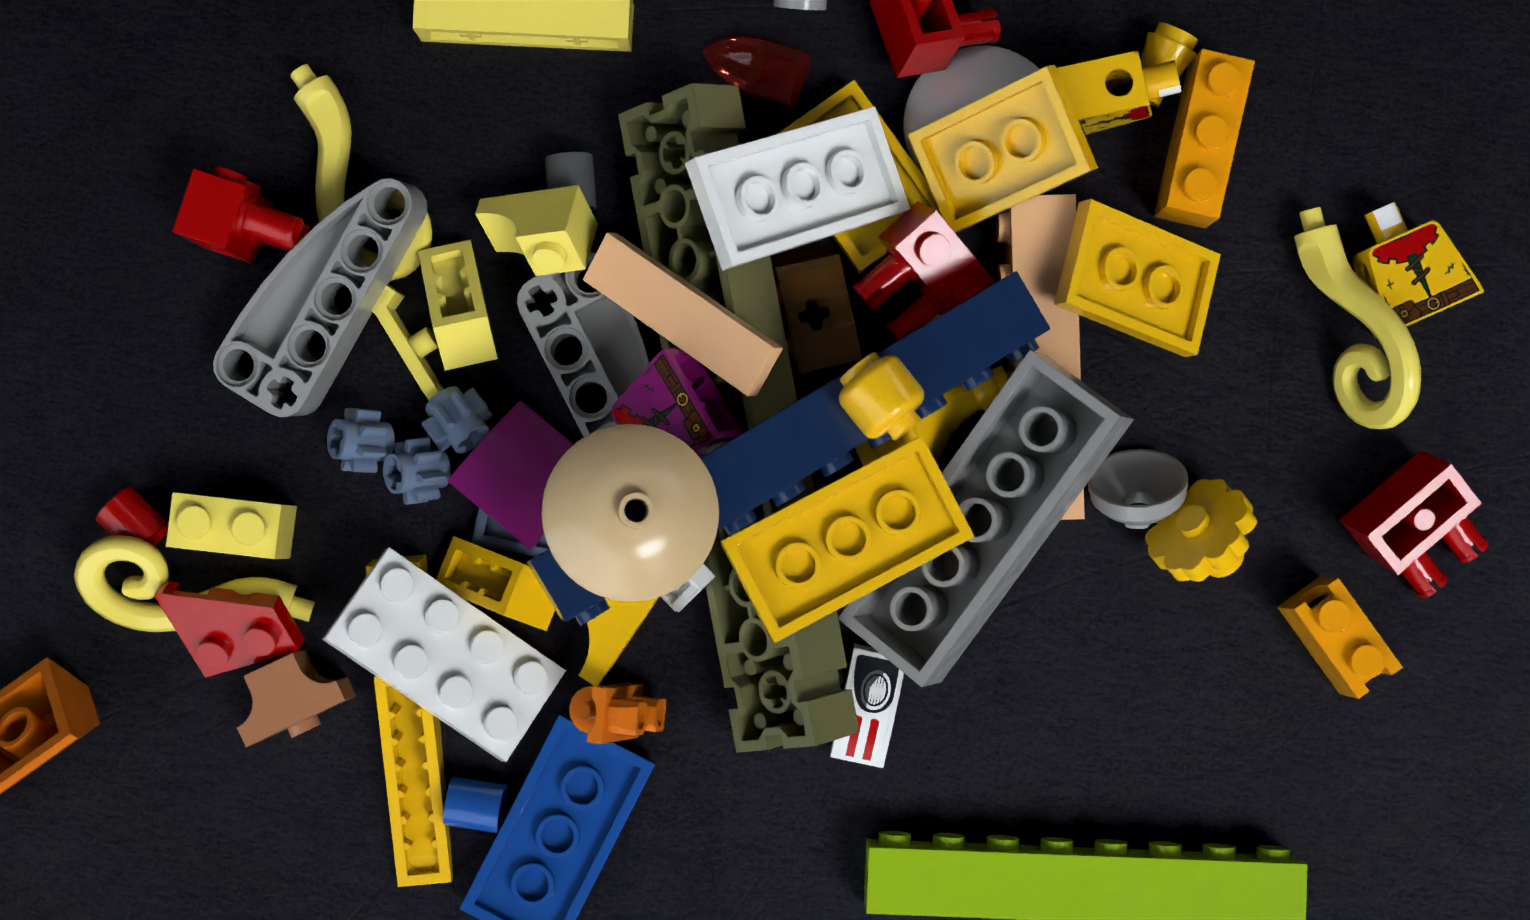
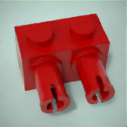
M869 0L897 78L945 70L959 47L996 43L1000 37L1001 27L999 20L988 21L995 19L997 16L993 8L957 14L952 0Z
M215 166L212 174L193 169L172 232L205 249L254 264L262 244L290 251L294 249V246L314 226L305 224L300 217L273 209L274 204L259 195L261 187L246 181V176Z
M917 201L910 207V210L902 214L878 236L887 247L886 252L888 256L852 287L859 296L863 297L862 300L874 312H877L880 309L879 307L909 280L918 284L922 295L892 322L885 325L893 335L895 334V338L900 340L925 325L936 314L949 311L996 282L937 210Z
M1422 450L1339 520L1370 559L1397 575L1402 573L1420 598L1430 597L1437 592L1430 583L1432 580L1440 588L1447 582L1445 573L1437 567L1426 553L1441 538L1444 539L1455 553L1457 560L1462 563L1470 562L1478 557L1471 548L1473 545H1475L1478 551L1483 553L1489 543L1467 517L1482 504L1451 463Z

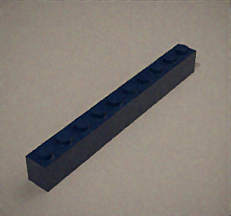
M1015 271L878 352L877 355L880 358L886 355L897 356L924 390V400L915 411L923 419L948 404L943 396L947 391L960 384L964 392H967L993 377L994 374L989 368L990 365L1005 356L1009 363L1013 364L1024 358L1029 350L1036 351L1040 347L1035 338L1051 328L1020 275ZM845 373L700 458L707 467L717 492L719 504L717 531L724 527L729 536L758 519L753 509L772 498L776 506H779L806 490L801 480L818 469L821 470L824 477H827L854 461L849 451L866 440L873 449L891 439L888 433L875 439L867 438L841 407L839 394L844 386L839 379ZM633 499L625 505V515L630 521L640 522L643 520L646 509L641 501ZM549 549L527 561V564L563 622H567L575 617L581 626L610 608L604 597L585 590L570 579L559 567Z

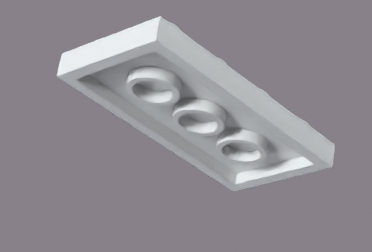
M875 107L695 157L685 163L722 271L910 210Z
M390 547L384 550L322 638V640L502 762H507L566 672L562 667Z

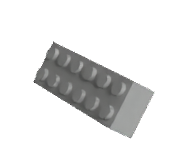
M1029 350L942 472L975 537L849 603L838 619L919 686L925 687L941 683L1134 419L1047 355Z

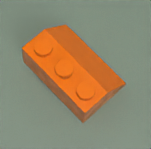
M48 657L0 690V795L100 724L89 686Z

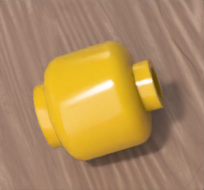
M873 352L859 361L839 379L844 386L839 394V403L867 438L875 439L888 433L895 441L921 420L915 410L924 400V390L897 356L886 355L880 358L876 352Z

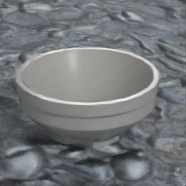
M1147 449L1124 450L1106 457L1089 480L1088 491L1093 505L1102 514L1117 522L1124 523L1127 528L1145 529L1151 523L1165 519L1184 503L1187 495L1188 475L1183 464L1166 453ZM1133 503H1145V504H1147V505H1130V504H1133Z

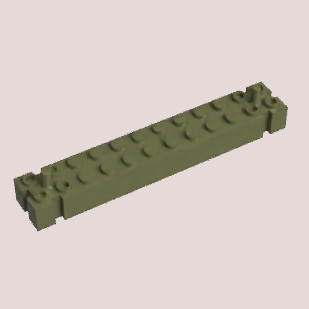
M691 83L663 95V103L646 102L620 113L618 116L625 154L627 157H636L639 172L638 175L630 177L643 251L783 347L757 396H746L705 367L744 433L796 402L797 396L771 258L767 256L722 271L685 166L686 162L695 157L741 145L738 142L737 134L741 130L746 129L739 88L734 85ZM659 334L662 350L678 348ZM811 474L801 480L806 490L787 502L776 506L771 498L754 508L753 510L758 519L746 527L813 493L814 487ZM724 527L719 529L712 549L703 564L716 576L706 585L724 688L734 687L738 707L729 709L736 753L769 750L779 746H783V749L818 746L860 733L852 689L842 690L840 686L845 678L842 668L847 667L837 610L786 638L772 643L720 543L721 540L729 536Z

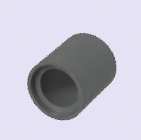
M563 152L546 156L547 189L579 185L591 211L596 210L593 155L586 152Z

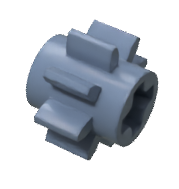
M453 386L441 390L430 399L425 408L430 418L422 422V426L441 452L451 445L457 453H465L474 449L489 433V427L485 421L489 420L492 414L474 388L469 389L463 394L458 387Z
M345 408V419H335L329 427L327 435L328 452L333 459L342 460V471L376 473L377 462H384L386 456L393 453L395 443L393 428L388 422H380V410Z
M430 437L406 439L405 442L394 443L395 453L387 455L383 464L384 481L389 491L393 494L403 493L405 505L439 499L440 491L438 488L447 486L449 483L447 480L451 477V466L446 452H441L438 448L431 449Z

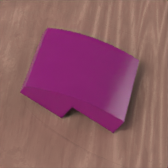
M520 400L485 436L447 481L529 550H533L544 537L541 511L543 494L548 478L559 459L574 444Z

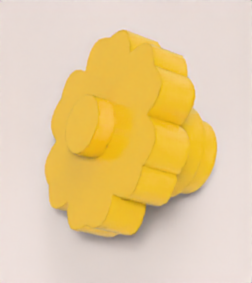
M1206 479L1198 480L1190 487L1185 501L1180 508L1165 519L1156 522L1157 525L1147 532L1145 540L1148 544V553L1160 569H1168L1177 581L1192 580L1200 582L1209 575L1216 578L1226 577L1234 573L1241 566L1244 553L1249 548V542L1244 535L1250 533L1257 525L1256 517L1253 514V506L1241 490H1231L1223 479L1211 481Z

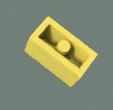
M173 492L166 547L269 559H290L297 506Z

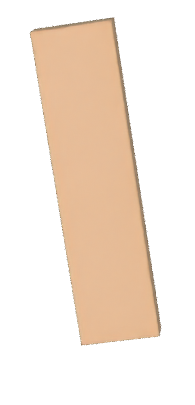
M606 233L583 278L586 283L746 396L758 395L783 349L779 344L617 233Z

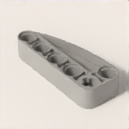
M381 179L341 204L319 222L294 246V249H291L237 317L215 354L213 367L217 379L225 387L277 417L303 416L316 411L370 318L371 310L385 286L389 284L425 219L427 201L423 192L416 186L395 179ZM400 191L405 198V209L398 218L393 220L387 212V203L394 193ZM373 238L378 245L379 254L377 260L367 267L361 258V250L365 242ZM346 285L352 294V303L350 308L342 314L335 304V297L337 291ZM317 332L323 336L326 342L324 355L319 360L312 356L309 346L311 338ZM245 352H248L254 361V369L249 378H245L242 375L239 366L240 359ZM288 383H293L291 391L297 395L296 402H290L292 394L286 389Z
M590 252L586 268H589L596 253ZM584 270L536 276L527 281L518 293L517 305L519 312L583 437L597 430L617 425L611 415L612 406L651 362L636 317L599 291L587 293L580 290L578 279ZM543 292L549 298L557 297V301L551 303L554 311L548 316H544L539 310L532 311V307L538 305L534 298ZM576 338L581 341L583 347L580 359L568 366L559 364L555 357L557 345L564 339ZM600 385L606 390L607 403L599 412L593 414L585 413L580 407V394L588 386Z

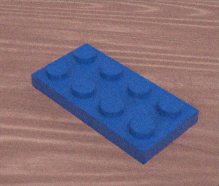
M561 713L474 879L460 910L479 920H576L656 762L619 742L606 744L587 742V733L580 731L573 724L570 717Z

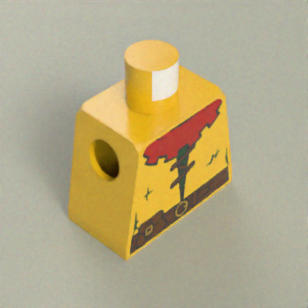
M1138 51L1057 68L1084 135L1149 118L1152 116L1149 100L1182 92L1175 60L1142 68ZM1120 84L1132 86L1131 91L1124 96H1114L1111 94L1113 89Z
M1395 202L1364 215L1377 245L1353 256L1352 262L1355 273L1387 302L1406 327L1484 292L1480 282L1436 220L1429 221L1408 231Z

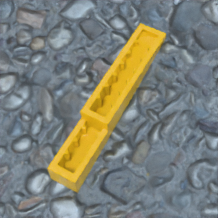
M426 555L404 556L405 559L428 574ZM373 559L365 566L366 576L378 559ZM374 676L398 887L452 882L453 868L449 826L443 823L446 784L440 719L377 676Z

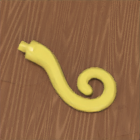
M304 64L295 69L290 77L300 89L295 94L294 101L311 125L317 138L318 157L315 196L318 221L321 222L344 203L352 131L347 107L328 75L317 78L309 65ZM400 191L394 193L389 198L387 211L397 210L400 213L404 212L405 198ZM428 212L390 281L404 278L415 271L420 265L418 251L430 248L432 226ZM363 245L361 258L368 267L377 260L379 253L373 252Z
M1321 207L1302 211L1299 214L1304 232L1294 236L1302 266L1308 277L1327 297L1370 329L1381 343L1386 354L1385 357L1382 351L1375 346L1361 343L1352 345L1341 353L1333 368V387L1337 400L1346 415L1355 423L1369 429L1393 428L1410 415L1419 398L1421 366L1415 343L1397 313L1352 270L1347 261L1337 225L1325 226ZM1360 368H1363L1367 376L1375 382L1385 380L1389 376L1391 377L1389 392L1384 400L1373 402L1363 394L1358 384Z
M114 535L96 540L81 553L76 562L74 578L79 593L90 608L105 619L126 628L147 632L176 631L159 603L138 601L153 598L161 584L168 582V564L160 550L140 538ZM115 561L135 563L144 573L142 576H129L124 580L121 588L123 595L112 588L105 577L106 567ZM266 577L235 579L215 586V588L231 589L244 595L252 593L278 595L293 618L307 622L310 620L315 601L295 596L297 585ZM210 589L200 592L199 594H207Z

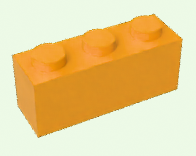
M1201 49L1188 65L1154 217L1204 229L1220 218L1255 61Z

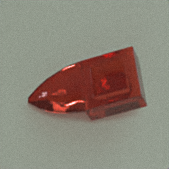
M749 37L725 39L706 47L703 52L714 71L729 84L738 86L739 89L749 95L792 108L796 106L812 61V57L806 52Z

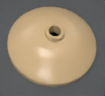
M638 424L615 425L597 430L585 436L568 449L559 459L548 478L544 490L541 511L542 527L553 558L565 574L576 584L595 595L607 599L631 602L644 601L660 597L677 589L687 582L703 565L712 549L719 523L718 497L707 467L700 457L682 440L664 430ZM629 500H639L644 504L646 514L642 521L632 522L626 517L624 509Z

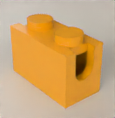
M1320 576L1277 607L1341 695L1360 699L1369 692L1365 685L1369 680L1380 674L1393 675L1403 668L1338 577ZM1322 596L1323 600L1310 609L1308 604Z

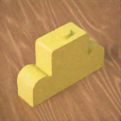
M414 0L413 30L422 42L632 52L634 5L633 0Z

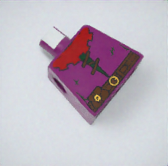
M680 348L661 350L612 406L611 415L617 425L638 424L664 430L686 443L700 458L743 433L704 365Z

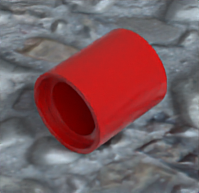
M128 487L115 495L96 516V522L111 536L125 535L140 538L149 542L154 547L168 532L169 522L133 487Z

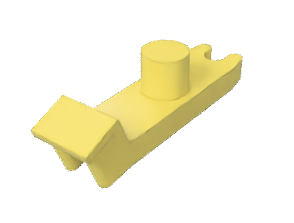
M388 284L371 311L377 316L413 377L430 401L434 395L443 390L442 385L424 358L438 348L436 337L428 327L423 328L412 336L410 335L395 311L405 295Z

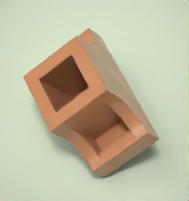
M306 650L293 652L243 676L251 692L253 704L249 717L237 729L245 747L261 742L286 729L290 737L293 738L321 725L317 714L355 697L356 694L348 677L342 679L324 677L314 668Z

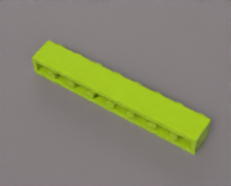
M881 831L879 832L878 840L866 839L864 906L866 914L1016 920H1306L1307 864L1290 855V848L1272 845L1257 846L1256 854L1236 853V846L1220 843L1203 844L1202 852L1182 851V844L1166 841L1149 842L1148 850L1127 849L1128 843L1126 841L1113 839L1095 840L1094 848L1073 847L1072 839L1060 837L1041 838L1040 846L1019 845L1018 837L1007 835L987 836L986 844L965 843L964 835L954 833L933 834L932 842L911 841V834L907 832Z

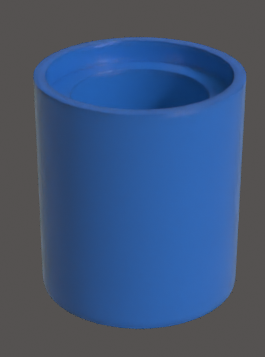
M452 777L445 800L444 825L499 833L504 816L507 785Z

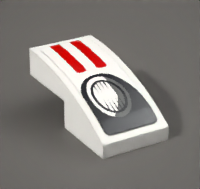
M854 643L843 689H852L860 733L834 740L830 757L883 768L904 672L873 647Z

